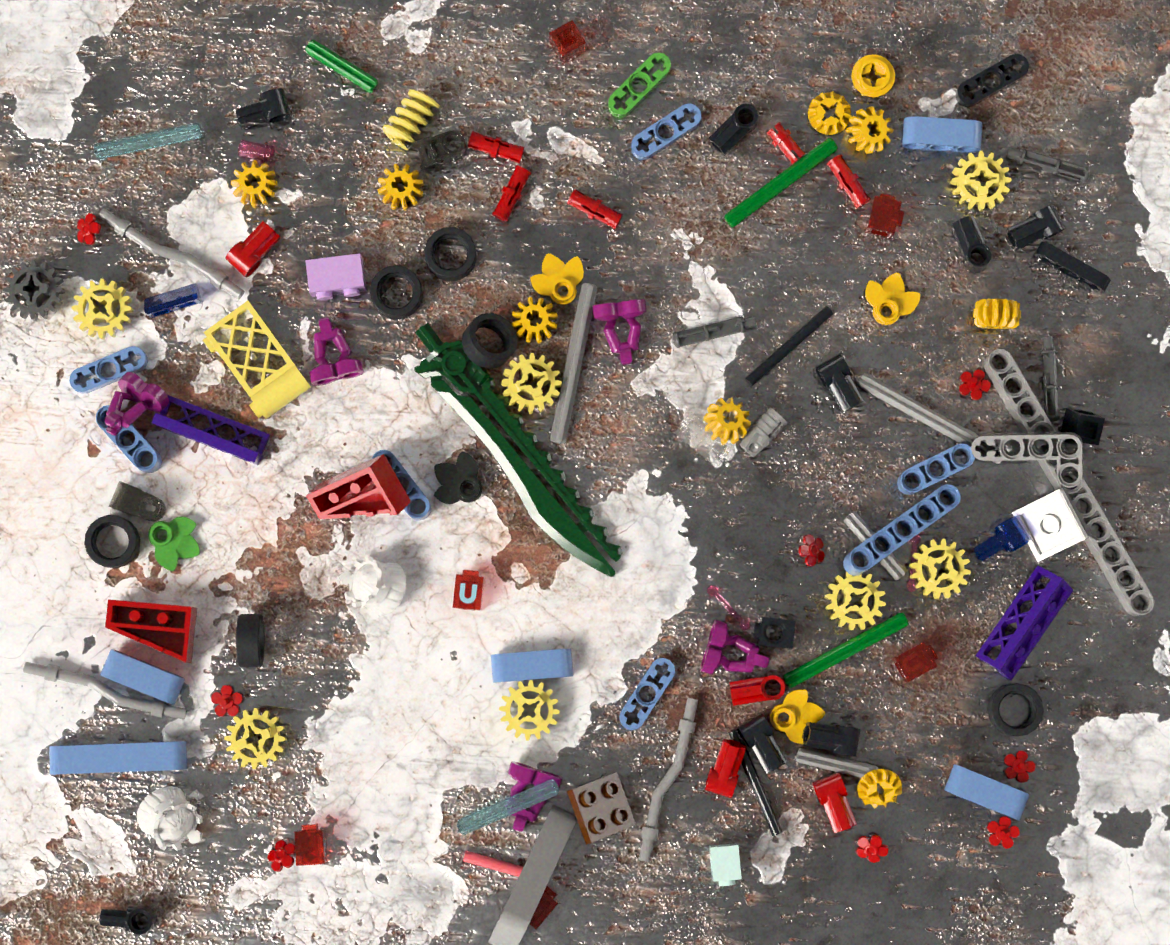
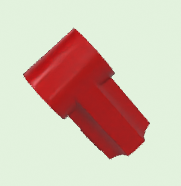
M262 221L244 241L238 242L230 249L225 259L247 278L256 271L262 263V258L281 237L268 224Z
M777 675L729 682L733 706L777 700L785 692L784 681ZM774 679L780 683V691L776 695H769L765 692L764 686L768 680Z
M723 739L715 765L709 771L704 790L732 798L739 777L737 773L745 754V745L732 739Z
M839 772L812 782L821 806H824L834 833L857 825L846 798L848 796L846 787Z

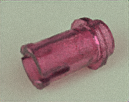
M242 139L239 144V157L261 160L262 163L272 162L274 158L275 147L271 146L269 142L261 144Z

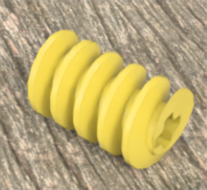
M411 89L408 92L410 99L403 98L401 101L404 108L397 107L395 110L398 117L390 116L388 119L392 126L384 125L382 128L391 141L407 151L408 148L404 144L405 141L415 142L410 134L420 135L421 131L417 125L426 126L428 124L423 116L433 117L434 114L430 107L438 109L440 107L427 94Z

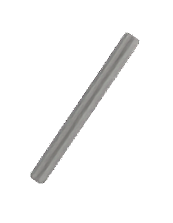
M583 283L581 285L550 440L558 444L566 443L593 312L592 306H594L597 286L590 283Z
M863 373L857 383L859 388L960 444L971 446L975 438L979 436L867 373ZM983 440L977 446L978 449H982L983 454H987L989 449H997L996 454L1001 455L999 447L997 445H987L986 440ZM993 461V462H995L996 464H1000L1002 461Z

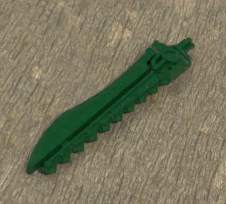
M426 323L424 326L422 325L415 334L431 354L422 360L419 366L414 367V371L423 378H431V386L490 450L510 479L530 517L536 524L574 557L609 577H614L615 570L584 533L589 531L615 562L623 554L621 546L605 541L607 536H609L607 527L592 524L591 521L594 517L593 509L577 504L580 498L579 491L563 485L564 480H566L564 471L550 468L549 464L552 461L550 453L535 448L536 442H538L536 434L521 430L522 424H524L522 415L508 412V397L493 393L496 386L494 378L490 377V374L484 367L476 365L468 358L464 352L462 340L443 343L429 323ZM442 378H447L460 393L477 396L581 521L579 524L576 525L472 398L457 395Z

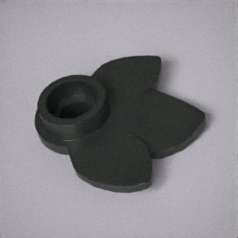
M462 451L457 458L456 465L440 463L434 466L436 478L442 485L435 491L434 497L440 502L454 504L461 500L466 503H472L482 495V483L477 478L479 467L471 455ZM467 484L473 485V493L466 494L464 487Z

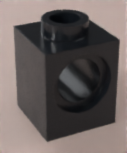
M1066 408L1061 432L1076 433L1080 436L1083 443L1099 445L1105 418L1091 411Z
M761 617L760 623L755 622L753 639H758V646L793 649L796 621ZM770 625H776L781 630V636L777 641L770 640L766 635V630Z

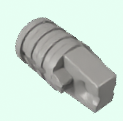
M769 407L767 412L751 427L741 441L740 446L745 452L754 457L770 444L788 423L774 409Z

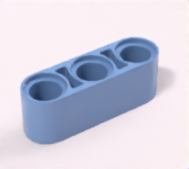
M918 116L904 118L902 147L966 153L981 151L982 122Z
M109 405L101 407L96 413V422L105 434L139 470L145 473L158 471L162 465V457L133 423L128 428L122 427L121 431L115 436L107 433L106 428L108 426L105 424V417L107 416L106 412ZM128 433H134V443L130 446H125L123 444L124 436ZM152 453L154 458L152 464L143 467L141 463L143 455Z
M962 443L955 445L908 468L897 479L898 489L906 495H912L968 468L975 460L971 446ZM960 450L966 454L967 461L965 464H959L955 461V451ZM931 463L940 464L942 467L941 476H934L930 473L929 466ZM908 474L917 478L918 484L914 489L907 487L904 482L905 476Z
M388 450L376 452L372 459L382 454L385 457H390L392 459L391 467L398 479L404 478L409 482L406 493L411 503L404 508L406 513L417 521L426 519L431 513V504L393 453ZM416 500H422L426 504L425 511L421 514H413L411 511L412 503Z
M113 649L110 650L100 673L101 676L173 705H175L185 678Z
M571 649L491 655L493 683L573 677Z
M955 764L944 789L946 792L1018 821L1021 819L1029 798V794Z

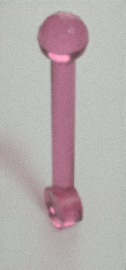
M919 535L910 540L912 543L911 563H916V559L912 555L917 553L918 544L921 542ZM910 568V575L915 573V569ZM909 576L906 589L914 592L916 590L914 587L916 582L915 579H910Z
M709 586L707 589L708 595L715 597L740 623L742 630H748L751 626L750 622L744 620L718 593L716 586Z

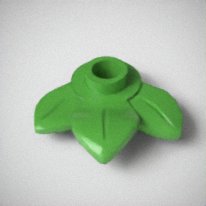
M176 517L170 522L158 521L150 527L148 538L150 543L155 546V559L163 568L175 571L179 558H193L200 554L197 541L190 535L196 527V523L187 517ZM161 530L167 531L168 535L165 540H160L158 537V533Z

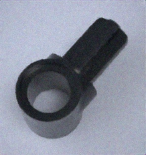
M282 88L265 91L260 95V102L236 109V116L240 124L265 118L268 123H277L291 117L284 89Z
M129 906L127 911L102 909L99 920L102 926L123 927L126 932L141 935L155 927L157 915L152 908L147 906ZM138 913H143L147 916L148 925L146 928H141L136 924L135 919Z

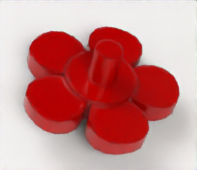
M88 213L85 219L81 218L78 221L77 228L80 231L77 234V239L81 243L94 244L96 241L95 234H98L101 230L100 223L95 222L96 216L94 214Z
M975 370L973 377L970 372L965 371L960 377L961 382L964 384L959 386V392L964 396L971 392L970 397L972 400H980L982 392H988L991 384L988 380H983L985 373L982 370Z
M811 534L805 535L803 537L805 545L799 546V555L802 557L806 556L805 563L807 566H814L816 562H822L825 558L824 552L820 550L823 548L824 543L821 538L814 539Z
M230 685L222 686L221 693L215 692L211 696V701L214 704H219L215 707V713L218 716H224L226 713L230 716H236L240 711L236 704H240L243 701L242 694L240 692L233 693V687Z
M1020 750L1015 756L1013 754L1005 756L1004 763L1010 767L1006 768L1004 773L1008 779L1016 777L1018 782L1024 783L1029 780L1028 773L1035 771V763L1033 761L1025 762L1028 754Z
M1007 816L1000 817L999 824L996 821H990L987 829L989 832L994 833L989 837L990 844L997 846L1002 840L1004 848H1011L1014 844L1011 837L1016 838L1019 836V828L1015 825L1010 826L1011 819Z
M873 835L871 840L866 836H861L858 839L860 847L857 848L856 853L861 858L868 856L870 862L876 863L880 861V856L883 857L888 854L889 848L887 845L882 844L883 839L878 835Z
M280 840L275 844L276 851L271 850L267 857L268 861L272 862V870L280 872L283 866L286 868L292 867L294 858L291 855L296 852L294 844H287L284 840Z

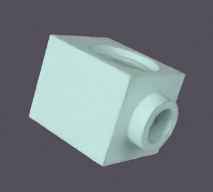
M734 843L709 846L713 882L719 881V886L736 885L735 880L742 879L739 845Z

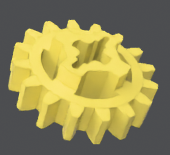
M979 151L976 158L972 153H969L967 161L961 158L958 162L960 168H954L952 174L957 176L950 181L951 185H957V188L952 193L953 195L960 194L962 196L959 200L960 204L965 201L969 202V210L974 205H978L979 212L983 211L985 205L991 210L995 207V201L1001 204L1004 200L1001 194L1007 195L1010 191L1005 186L1012 181V178L1005 177V174L1010 169L1009 167L1001 168L1000 165L1003 159L1000 158L994 161V153L992 152L988 157H984L983 151ZM975 165L973 173L964 175L969 167ZM978 176L981 177L982 181H986L984 186H981L980 181H975ZM998 187L992 196L987 197L989 189ZM966 189H969L974 194V196L971 195Z
M100 279L99 285H96L91 280L89 281L90 288L88 290L83 286L80 287L83 293L82 296H74V299L79 303L72 306V310L78 312V315L73 317L75 322H82L79 329L83 332L89 329L88 335L90 337H94L98 333L99 338L105 340L106 333H109L114 338L116 337V329L122 332L125 331L122 325L123 322L131 323L132 321L127 317V313L134 312L132 307L127 306L132 299L130 296H123L126 290L123 287L117 289L115 281H111L107 286L105 279ZM99 292H109L105 296L95 295ZM89 302V311L85 313L86 304ZM96 302L105 306L106 312L110 315L109 317L101 313ZM118 305H120V312H119V315H118V317H117V316H116V307H117ZM101 322L110 323V325L103 327L95 326L99 325Z
M531 353L527 360L523 355H519V363L511 360L509 365L512 370H504L503 375L508 377V379H503L501 385L508 388L503 392V396H511L509 405L518 403L519 412L524 407H528L529 414L533 413L535 407L540 412H543L544 404L551 407L554 403L551 397L558 398L560 394L555 389L562 385V381L555 380L560 372L559 370H551L554 364L553 361L548 364L544 363V355L539 360L535 359L534 353ZM533 367L539 368V369H541L543 372H539V371H537V370H534ZM520 370L521 380L513 384L514 376ZM529 378L532 382H537L534 389L531 385L526 386ZM549 383V391L543 397L541 388ZM519 395L527 396L530 400H526Z
M934 539L930 540V548L924 544L920 545L919 548L922 553H913L912 556L917 561L916 563L909 564L910 568L915 569V573L910 575V579L917 578L919 581L914 587L917 589L923 586L925 588L923 595L927 596L933 592L934 599H939L941 593H943L945 598H950V590L956 594L961 592L958 585H967L968 582L963 576L971 574L970 570L964 569V565L968 564L970 560H963L961 558L965 550L956 551L955 542L946 546V539H941L939 545L936 544ZM932 551H943L939 558L928 556ZM953 558L955 559L957 564V571L954 570L952 565ZM942 561H944L942 569L946 572L939 574L936 577L937 569L934 567V565H938L942 563ZM922 567L926 568L927 580L923 576ZM944 579L952 582L947 587H936Z
M845 572L846 579L839 575L836 576L835 579L838 584H829L828 588L832 590V594H826L824 597L831 600V604L825 606L826 610L833 609L834 611L830 619L838 617L840 619L839 627L849 623L848 627L851 631L854 630L855 624H858L860 630L865 629L866 621L870 625H874L873 616L881 617L883 615L878 610V607L886 606V603L879 599V597L885 594V591H877L876 589L880 582H870L872 578L870 573L865 578L862 577V574L852 577L848 572ZM849 582H859L864 584L865 587L857 589L849 584ZM839 590H841L843 600L842 604L838 606L837 595ZM865 593L858 601L859 607L854 605L845 608L852 600L850 594L856 596ZM870 595L873 596V606L871 611L870 608L867 606L868 597ZM856 612L861 619H852L845 616V614Z
M529 680L528 686L524 687V684L519 681V689L508 688L511 693L510 697L502 696V699L507 703L506 706L499 707V710L506 712V716H503L500 720L501 722H509L506 730L508 732L514 728L516 730V738L523 733L525 734L526 741L530 740L531 734H535L537 739H541L540 731L543 730L549 734L548 724H557V721L552 716L553 714L560 713V710L553 709V705L558 702V699H550L549 696L553 691L550 689L544 692V683L542 682L538 687H534L533 680ZM533 691L540 695L535 699H526L521 693ZM514 700L518 705V714L512 719L511 704ZM540 701L534 710L536 713L535 717L532 718V716L528 715L519 720V717L523 715L522 713L525 710L523 707L525 703L532 705ZM547 702L548 716L544 720L541 716V706ZM527 721L533 722L538 728L524 729L520 725Z
M254 708L253 715H250L248 710H244V718L241 719L238 716H234L233 719L236 725L227 726V729L232 734L231 736H226L224 740L231 741L232 745L227 747L226 750L236 753L232 758L233 761L242 759V767H246L249 762H251L252 769H257L259 762H261L264 768L268 767V759L277 761L276 751L284 752L285 750L280 746V742L287 740V737L280 736V732L285 729V726L277 727L276 723L279 717L276 716L270 719L269 710H266L262 715H260L259 708ZM255 720L267 723L270 728L263 729L258 727ZM244 725L245 732L243 737L238 740V733ZM253 731L255 734L262 735V739L258 741L259 746L256 743H250ZM274 737L273 746L268 752L266 746L269 739ZM248 748L252 750L257 758L246 755L242 749Z

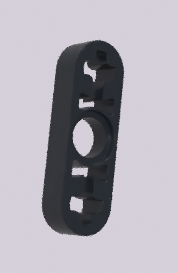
M1013 54L960 84L956 91L957 102L963 107H973L1018 82L1028 72V60L1023 55ZM1012 62L1015 65L1020 64L1022 66L1019 74L1015 70L1010 72L1005 78L1004 72L1009 70ZM995 74L999 78V85L994 88L987 86L985 76ZM978 80L981 89L974 93L972 100L970 97L964 98L965 88L968 91L975 89L978 86L976 82Z
M1041 242L1034 254L1041 262L1096 292L1104 293L1111 281L1104 273L1049 243Z

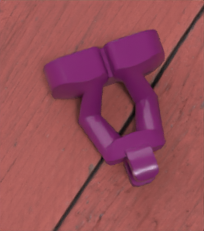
M645 299L592 306L594 319L607 321L603 331L611 352L620 353L621 364H630L632 362L631 351L639 349L641 324L636 320V317L647 312ZM619 317L626 319L630 325L627 342L621 343L614 329L616 320Z
M327 317L319 319L321 332L314 334V360L319 365L309 372L311 384L314 386L326 385L336 380L350 379L364 373L362 361L348 358L351 349L341 329H333ZM333 341L341 353L339 360L335 364L329 363L325 358L326 342Z
M126 372L118 381L121 392L115 391L106 412L105 424L108 425L106 431L115 436L121 431L122 427L128 428L147 409L154 412L163 411L169 404L166 392L156 384L145 383L137 374ZM123 399L139 402L125 413L120 411Z
M715 619L702 658L700 672L713 675L721 664L728 672L751 673L754 666L767 668L769 658L758 654V645L738 634L729 636L728 624ZM728 645H735L747 654L746 659L729 661L723 655L722 648Z
M511 761L508 774L517 783L511 787L509 814L516 816L513 829L522 832L526 821H536L548 801L546 791L559 790L563 778L523 763ZM534 784L537 797L528 809L522 808L521 791L527 785Z

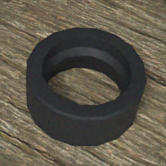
M444 227L435 231L427 240L424 249L425 261L430 271L436 277L445 281H458L468 276L474 269L477 260L476 246L471 236L464 230L456 227ZM453 238L459 240L467 250L464 264L455 270L444 269L435 260L436 247L445 239Z
M399 265L387 266L380 270L372 279L370 297L377 311L383 316L394 320L405 319L414 314L420 307L423 298L422 285L416 274L409 268ZM391 277L404 278L412 286V298L402 308L388 307L381 299V287Z
M485 313L474 318L463 333L462 345L464 352L472 362L480 367L490 369L498 368L506 363L517 348L518 338L514 327L507 319L494 313ZM487 328L496 332L502 339L503 351L499 354H494L483 349L476 338L477 330Z
M106 515L90 524L85 533L84 545L87 554L95 563L107 568H120L128 565L135 559L140 550L141 539L137 528L132 522L120 516ZM111 525L123 528L129 539L126 551L116 558H107L102 555L96 545L99 532Z
M240 614L236 628L239 667H261L265 650L262 614Z
M1019 683L1003 685L995 690L989 700V719L993 726L1003 734L1016 737L1028 735L1037 729L1043 718L1044 708L1042 699L1028 685ZM1009 694H1022L1031 703V717L1022 726L1008 725L1000 716V703Z

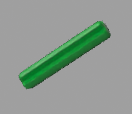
M311 40L306 46L305 51L308 55L367 92L372 93L377 87L378 80L316 40Z

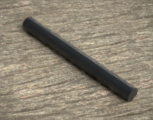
M825 306L751 372L745 380L751 386L756 384L833 315L831 309Z
M739 729L728 733L730 739L745 745ZM746 748L741 763L770 832L772 836H776L783 831Z

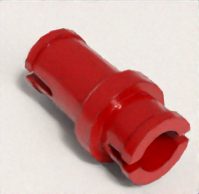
M779 122L774 126L779 132L778 134L772 128L766 134L773 140L772 144L774 147L778 146L793 165L798 159L791 152L792 150L799 158L803 157L806 153L790 136L792 134L789 129L785 130Z

